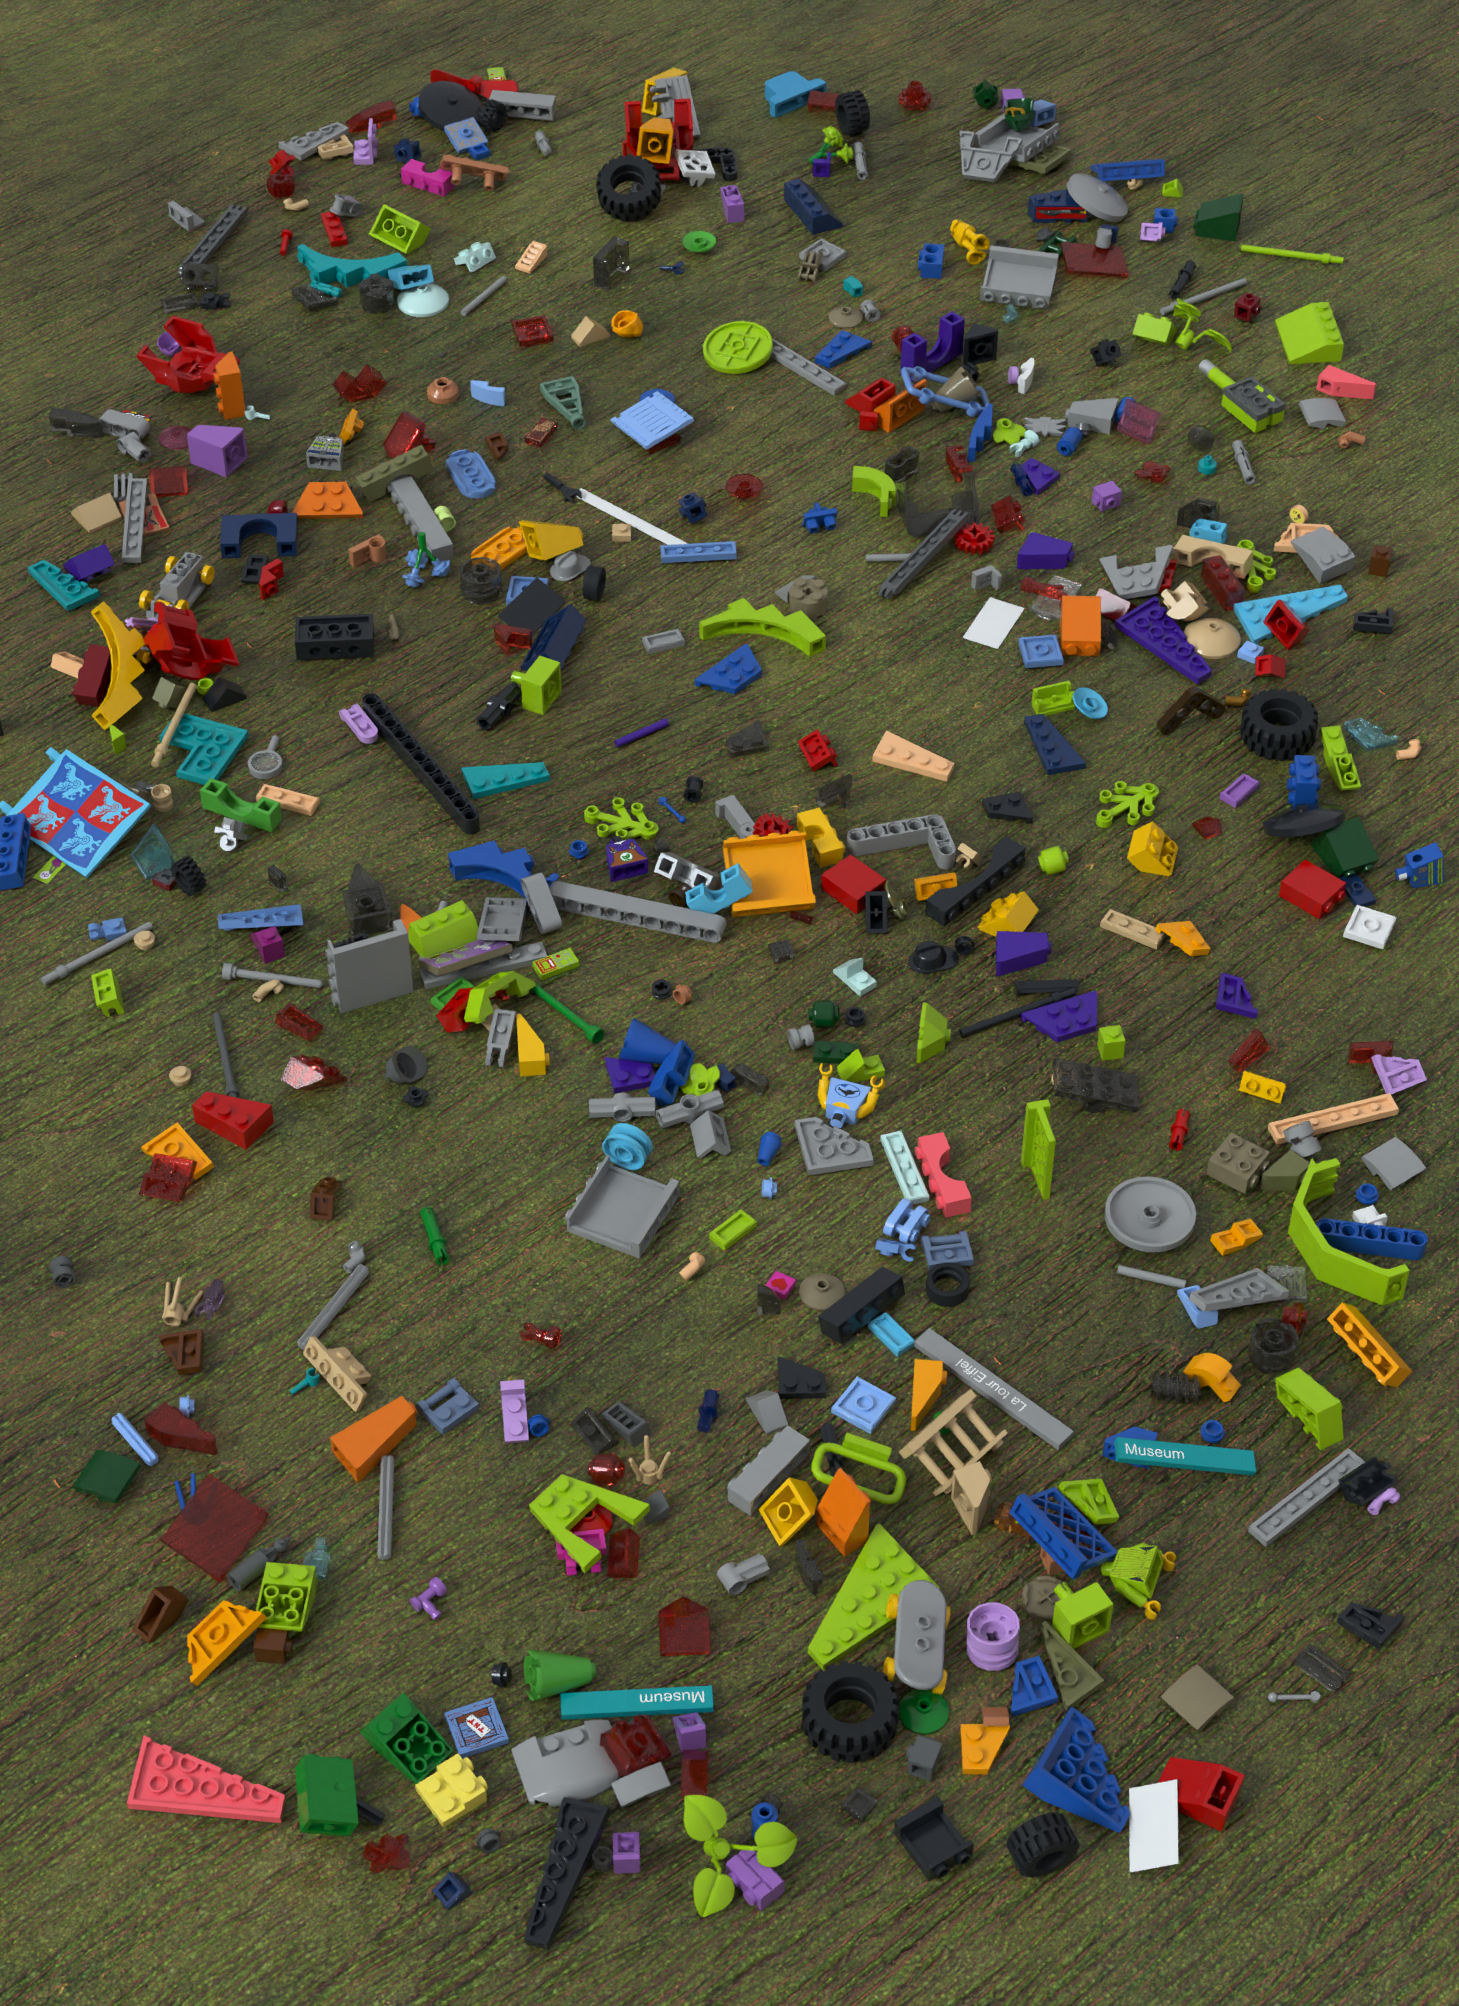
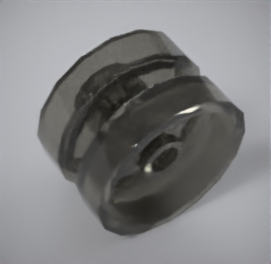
M476 557L462 564L460 567L461 594L465 600L474 604H488L500 597L502 594L501 567L498 562L486 557Z

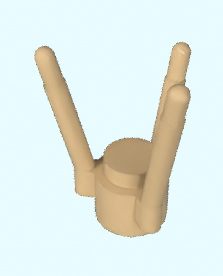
M181 1277L177 1279L172 1303H170V1282H166L162 1319L167 1325L174 1327L180 1326L181 1322H187L189 1314L204 1293L202 1290L199 1291L184 1312L183 1305L177 1303L182 1282Z
M645 1435V1461L641 1463L639 1468L633 1458H630L629 1462L636 1474V1480L649 1485L663 1478V1471L669 1461L671 1452L668 1451L658 1469V1465L653 1460H650L649 1437Z

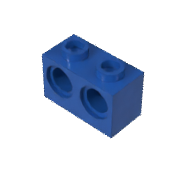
M924 243L923 250H920L918 270L921 271V278L941 279L944 258L943 244Z

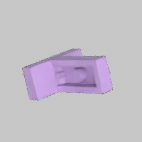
M524 1379L500 1381L505 1444L529 1442Z

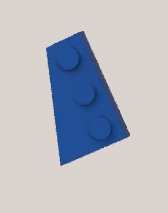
M841 330L815 356V363L831 368L845 361L847 356L851 354L857 355L863 348H871L872 341Z

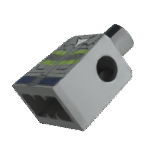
M330 433L328 437L317 436L306 452L307 467L341 471L344 455L343 440L334 433Z

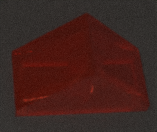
M683 1750L681 1798L687 1795L707 1796L709 1750Z

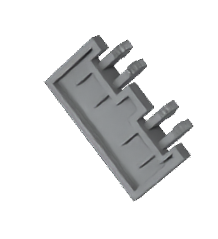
M687 75L655 79V86L650 87V92L665 93L652 97L653 102H663L660 104L662 115L657 118L670 119L671 122H675L674 99L690 98L693 138H700L701 134Z

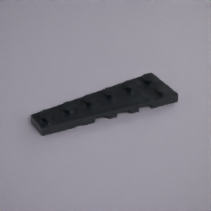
M566 1797L563 1798L555 1824L557 1829L554 1840L551 1839L549 1846V1858L547 1863L544 1864L542 1871L544 1876L541 1885L538 1886L535 1903L532 1907L524 1935V1941L527 1945L547 1950L551 1949L612 1813L609 1807Z

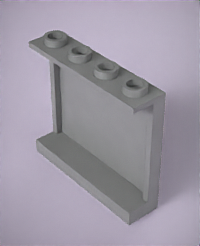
M1004 113L975 133L974 148L1003 151L1007 137L1022 138L1023 143L1012 160L1025 163L1059 139V123H1056L1048 130L1029 126L1027 129L1015 133L1007 121H1005Z
M991 245L983 286H981L980 301L1049 309L1059 254Z
M401 919L393 921L394 931L341 947L334 948L331 940H327L328 949L325 950L328 962H330L327 965L330 977H332V979H329V984L332 992H334L331 994V1000L334 1006H338L341 1013L414 992L408 933Z
M607 1155L603 1162L598 1163L594 1176L587 1180L584 1191L577 1195L573 1208L568 1209L565 1215L567 1232L640 1259L680 1196L679 1181L671 1178L669 1183L664 1185L611 1165L610 1155Z

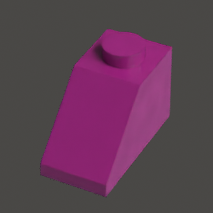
M275 926L250 933L265 964L285 958L283 942Z

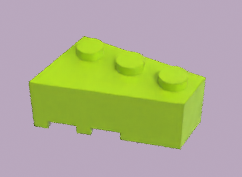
M1299 1367L1275 1378L1277 1398L1294 1418L1299 1417L1305 1424L1303 1430L1307 1434L1312 1433L1318 1440L1316 1446L1320 1451L1344 1439L1342 1423L1343 1406L1339 1398L1334 1397L1324 1386L1318 1384Z

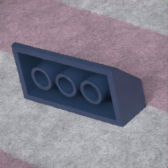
M801 179L784 182V200L812 235L843 227V223L814 188Z
M571 604L547 618L520 668L528 671L539 656H543L560 662L562 670L565 666L564 661L570 656V650L577 643V637L584 630L583 625L587 619Z

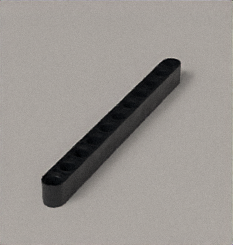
M374 693L364 695L362 698L363 711L377 727L380 736L465 834L473 835L480 831V816L476 807L382 699Z

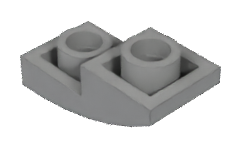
M661 1762L640 1769L611 1783L622 1808L646 1796L650 1798L672 1786Z

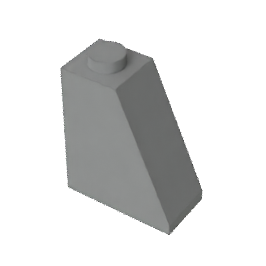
M1110 398L1072 402L1070 409L1067 408L1065 419H1068L1067 427H1076V424L1088 423L1091 424L1090 428H1092L1093 432L1110 434L1119 399Z

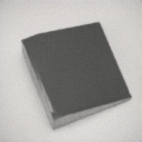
M662 1490L656 1491L642 1501L650 1505V1511L644 1516L646 1524L669 1518V1506Z

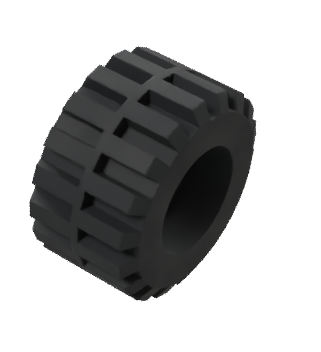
M855 90L839 94L835 101V113L842 132L845 135H852L867 131L870 125V111L863 93Z
M1054 1812L1036 1816L1020 1825L1007 1839L1006 1846L1020 1874L1024 1877L1033 1878L1052 1873L1067 1864L1078 1852L1079 1842L1066 1817L1062 1813Z

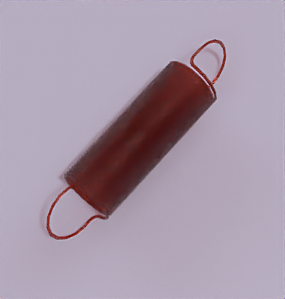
M793 910L790 913V918L807 924L812 923L814 918Z

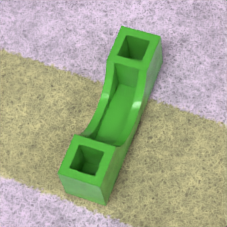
M212 778L200 790L202 808L271 833L282 821L280 802L263 796L257 803L246 802L237 797L228 784Z

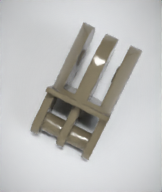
M806 250L803 263L801 262L798 279L805 278L806 281L810 279L816 282L823 256L822 252H818L817 255L816 251H812L810 254V251Z

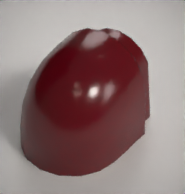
M273 501L268 506L267 514L288 513L287 501Z

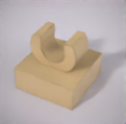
M961 843L957 848L961 854L956 858V862L960 865L964 860H967L964 865L966 870L971 869L973 863L979 866L983 861L976 851L964 843Z

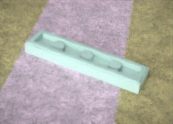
M902 1131L880 1135V1141L904 1198L912 1201L913 1205L929 1201L928 1191Z

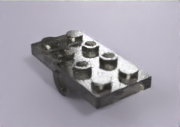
M1060 1058L1053 1060L1055 1096L1084 1102V1109L1090 1113L1101 1112L1105 1107L1137 1113L1139 1110L1137 1076L1135 1074Z

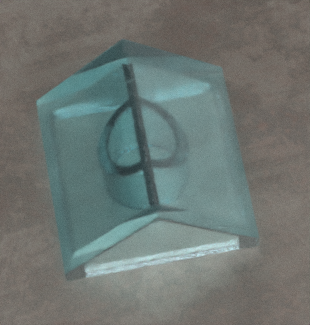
M152 824L130 855L147 880L153 879L159 872L172 868L171 865L174 863L171 847L158 827Z

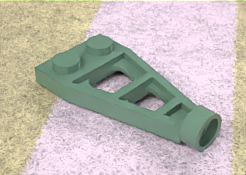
M573 376L539 383V388L544 398L570 421L574 429L580 430L586 425V420L582 413L579 385ZM572 394L571 398L562 400L557 398V396ZM571 405H575V406H576V408H571V409H566V408H565V407L571 406Z

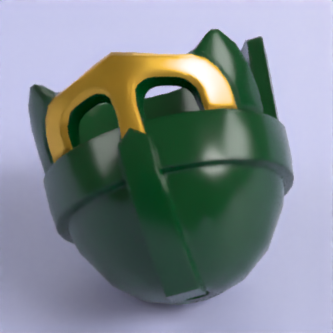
M1034 98L1006 100V106H1004L1005 121H1007L1015 133L1027 129L1032 119H1034Z

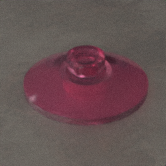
M181 425L168 427L159 434V443L167 449L177 450L188 447L187 434L192 429Z

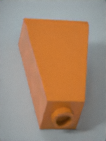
M400 1396L330 1437L332 1452L357 1483L362 1481L381 1462V1457L387 1456L417 1425L416 1407L412 1402H407L403 1396Z

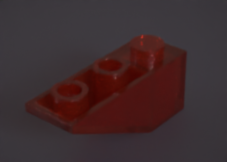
M164 1402L144 1419L147 1434L163 1446L211 1455L217 1454L216 1438L209 1431H203L193 1419H187L175 1406L171 1407Z

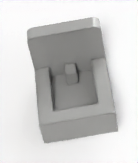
M992 565L972 572L971 587L974 590H978L992 585L996 590L1001 589L1002 575Z

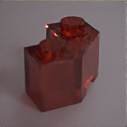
M366 365L357 377L343 371L335 380L333 386L341 397L355 403L376 397L387 382L380 371Z

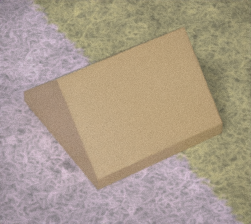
M110 493L82 504L71 511V515L89 533L122 520V516Z

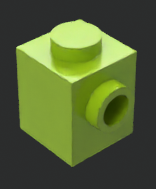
M1120 1025L1099 1028L1097 1046L1102 1061L1124 1058L1126 1040Z

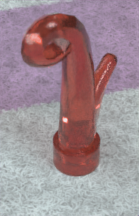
M1027 576L1024 577L1020 588L1021 591L1026 593L1031 592L1061 601L1059 604L1060 608L1062 595L1070 596L1060 591L1064 588L1063 585L1040 583Z

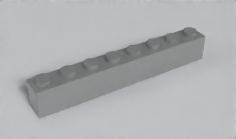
M404 474L394 478L388 484L386 491L391 494L393 503L397 504L399 513L404 515L405 523L410 525L413 536L417 537L418 544V533L425 532L426 547L435 558H438L440 561L454 559L452 541L412 476Z

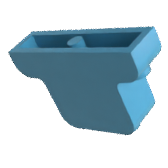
M789 71L765 82V99L769 101L770 115L777 118L825 98L827 83L822 79L806 80L794 71Z

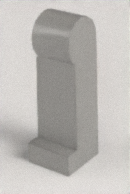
M734 795L716 801V816L719 819L725 817L740 839L753 835L755 823Z

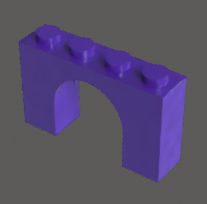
M953 311L941 317L938 340L927 354V340L918 334L913 333L902 339L901 369L903 367L914 368L919 366L930 373L963 354L965 319Z

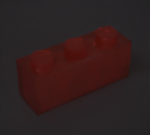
M1217 555L1203 559L1201 577L1225 611L1232 610L1235 603L1243 602L1245 589L1222 556Z

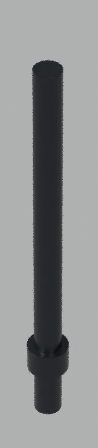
M1070 988L1062 992L1050 993L1046 998L959 1030V1033L963 1038L1019 1017L1023 1012L1076 996V991L1074 988Z

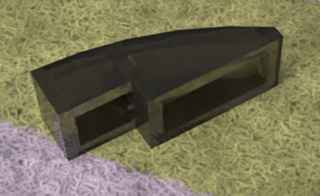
M51 408L49 414L51 431L67 432L68 436L104 437L101 420L74 410Z

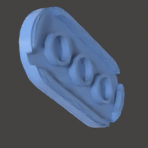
M463 449L449 455V458L446 460L447 471L464 496L480 499L491 495L495 491V478L480 454Z

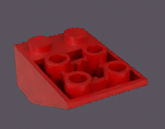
M1170 1757L1158 1783L1177 1779L1178 1812L1222 1832L1242 1791L1245 1775L1221 1764Z

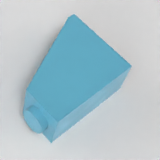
M431 265L403 266L387 270L392 288L403 290L434 282Z

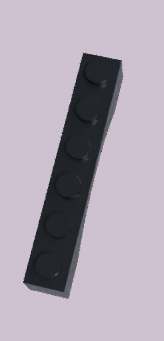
M1006 836L993 847L991 862L980 876L960 886L939 889L926 899L925 915L942 926L947 925L950 921H954L960 913L968 910L975 901L980 900L990 889H994L1000 881L1008 878L1015 869L1020 868L1024 864L1026 848Z

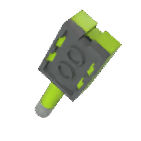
M1205 359L1200 362L1199 371L1223 390L1221 405L1254 433L1266 429L1267 425L1273 426L1283 421L1286 404L1254 377L1251 376L1235 382L1209 360Z

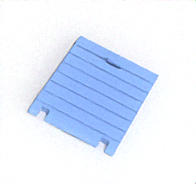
M658 391L653 393L654 397L650 398L648 396L621 412L619 418L613 417L610 419L616 427L625 432L646 450L694 422L692 416Z

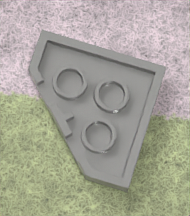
M817 1117L794 1121L808 1175L873 1166L874 1159L869 1143L863 1140L858 1141L850 1137L849 1133L835 1126L832 1128L824 1124V1121Z

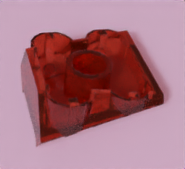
M648 1714L636 1715L628 1722L624 1720L616 1721L608 1731L601 1733L600 1746H603L618 1770V1776L625 1777L671 1757V1751Z

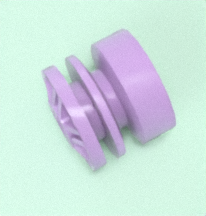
M1000 1603L979 1605L971 1611L967 1619V1655L970 1661L977 1667L988 1671H999L1008 1668L1015 1662L1018 1656L1019 1618L1010 1607Z

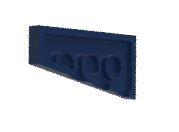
M1044 714L1024 717V724L1047 775L1085 769V761Z

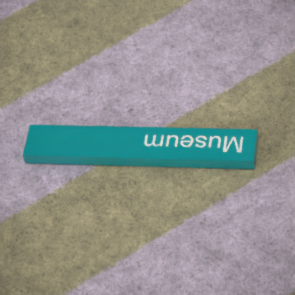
M1116 1437L1114 1441L1116 1462L1251 1476H1254L1256 1473L1254 1451L1122 1437Z
M712 1685L561 1693V1720L713 1712Z

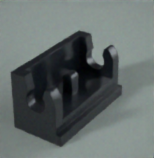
M1372 1457L1338 1479L1345 1501L1363 1506L1398 1483L1394 1475L1386 1472L1391 1466L1387 1462L1378 1460L1377 1457Z

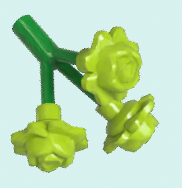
M829 126L822 130L826 136L824 144L818 153L808 159L811 165H813L814 159L827 157L828 153L825 152L830 147L834 146L838 149L843 146L842 142L844 139L835 127ZM845 143L842 151L831 153V157H842L846 164H848L849 160L853 159L852 147H848L847 143Z

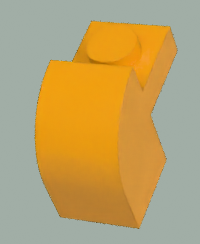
M1202 1353L1194 1356L1183 1371L1197 1389L1210 1386L1223 1402L1230 1401L1241 1386L1229 1371L1232 1365L1224 1358L1213 1353Z

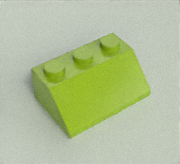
M383 204L369 235L405 254H409L424 244L431 228Z
M461 900L409 923L408 940L419 955L425 958L476 941L479 927L474 914Z

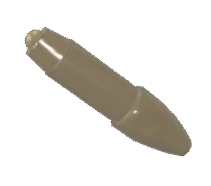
M390 614L388 619L391 640H398L399 628L394 614Z

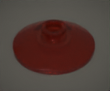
M738 474L732 476L727 481L726 489L734 497L747 499L760 494L763 489V483L754 475Z

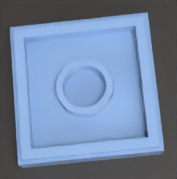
M857 1376L833 1405L831 1413L872 1434L896 1404L897 1397Z

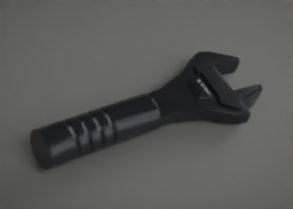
M545 473L544 479L563 493L565 502L574 503L572 498L578 496L580 499L582 498L580 490L569 488L550 473Z

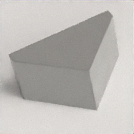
M766 1390L746 1398L748 1405L766 1435L780 1431L788 1425L778 1393Z

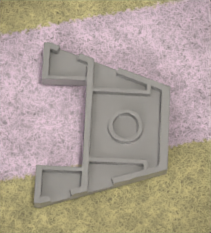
M960 131L963 178L996 182L1023 143L1022 138L1007 137L1004 150L997 151L972 147L975 133Z
M1173 546L1156 547V562L1131 567L1127 566L1118 569L1117 555L1100 558L1101 565L1118 597L1126 600L1158 594L1164 578L1165 568L1168 567L1170 563L1169 558L1174 553Z

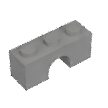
M669 852L660 853L654 872L669 879L685 882L691 888L704 883L708 889L716 891L721 883V875Z

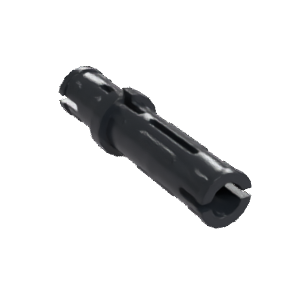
M1187 261L1184 268L1180 270L1179 277L1169 292L1172 299L1179 298L1187 282L1191 280L1192 273L1196 268L1195 262Z

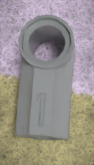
M135 432L117 439V446L123 454L129 453L138 462L145 463L148 461L151 451L140 442Z
M760 1554L738 1564L734 1562L726 1563L717 1571V1576L729 1595L741 1593L749 1583L770 1574L767 1561Z

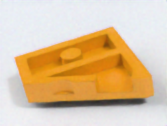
M1191 921L1159 923L1155 928L1157 933L1164 932L1171 937L1170 942L1180 947L1189 956L1208 955L1211 949Z

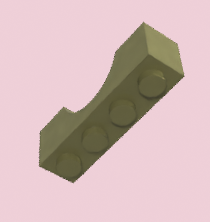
M420 445L357 476L356 479L365 498L370 503L385 496L388 484L397 476L410 474L419 479L433 472L434 468L425 449Z

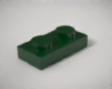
M815 1041L813 1062L840 1064L853 1051L858 1049V1043Z

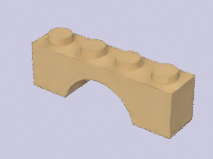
M1182 535L1174 547V559L1177 560V564L1190 567L1204 561L1218 562L1226 568L1227 575L1245 579L1253 566V550Z

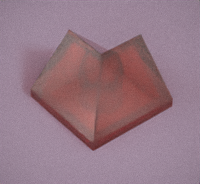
M682 1596L658 1611L660 1656L710 1654L708 1608Z

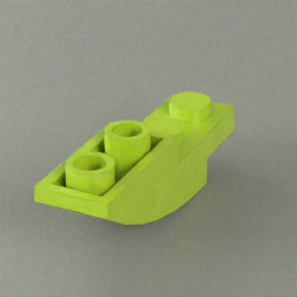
M1340 725L1321 727L1319 733L1324 746L1323 755L1335 784L1341 791L1361 789L1352 754L1348 753Z

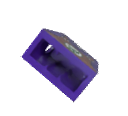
M615 836L610 840L611 844L606 845V860L611 882L648 874V858L634 839L623 841L620 836Z

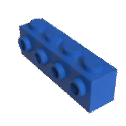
M24 813L2 816L0 819V890L24 886L31 825Z

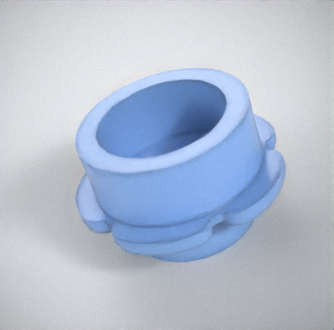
M771 1177L769 1180L763 1179L762 1197H768L770 1200L772 1195L776 1196L777 1182H773Z
M187 1395V1397H180L179 1416H187L189 1418V1414H194V1399H189V1395Z

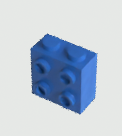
M1294 755V761L1289 765V775H1291V778H1287V790H1290L1288 804H1292V807H1295L1300 803H1318V793L1316 791L1320 790L1321 779L1317 778L1319 775V764L1315 763V756Z

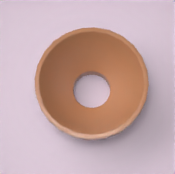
M441 377L440 379H435L428 386L427 397L434 403L448 404L459 397V388L452 380Z

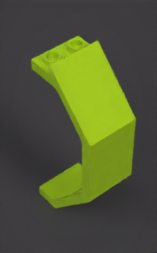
M1312 1158L1293 1204L1288 1234L1316 1279L1382 1306L1402 1300L1410 1272L1406 1264L1383 1269L1335 1249L1327 1243L1313 1221L1306 1206L1311 1200L1335 1193L1333 1186L1338 1178L1336 1171L1341 1164L1337 1158L1328 1161L1324 1160L1318 1164Z

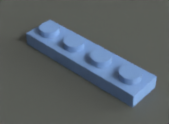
M735 541L660 545L662 563L737 559Z

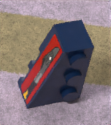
M1067 189L1029 196L1028 215L1034 223H1055V220H1065L1066 223H1071V220H1081V223H1087L1088 211L1071 197Z

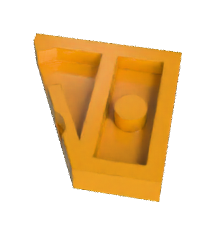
M961 1724L962 1774H989L993 1761L998 1756L1001 1745L1009 1734L1010 1724L1009 1726Z

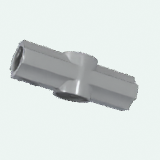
M719 1090L700 1096L689 1094L683 1096L679 1103L656 1110V1117L661 1128H666L680 1122L691 1124L707 1110L713 1112L724 1108V1102Z
M617 1093L613 1098L589 1099L590 1118L613 1117L619 1122H626L633 1116H655V1097H631L627 1093Z

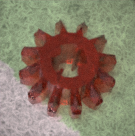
M283 172L270 175L267 178L269 194L279 198H286L287 195L291 196L295 191L293 176L289 175V173L283 174Z

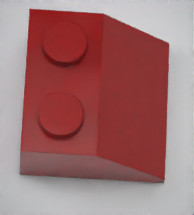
M1280 599L1276 601L1263 620V623L1287 650L1301 642L1310 631L1309 627L1295 613L1293 608L1286 601Z

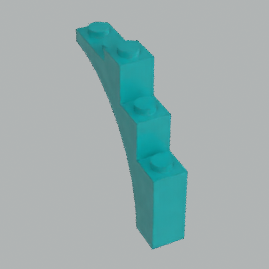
M304 244L298 246L297 258L310 271L311 280L325 284L338 280L346 288L362 281L369 284L373 289L390 282L387 270L407 266V260L398 252L374 259L348 260L320 254Z

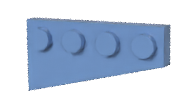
M301 904L218 914L219 929L234 930L235 928L303 925Z

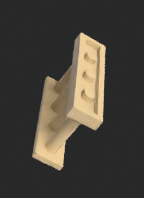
M971 1389L962 1394L898 1451L904 1459L911 1454L914 1457L917 1456L941 1484L933 1492L935 1496L942 1492L948 1494L952 1490L953 1474L947 1478L925 1452L923 1444L927 1440L937 1446L955 1469H959L977 1462L990 1449L995 1451L1004 1443L1002 1438L1008 1433L1004 1429L997 1435H994L972 1409L971 1401L976 1397V1394ZM957 1413L965 1414L988 1441L980 1450L956 1422L955 1415ZM943 1426L946 1429L949 1428L972 1455L966 1463L963 1464L940 1436L941 1432L939 1430Z

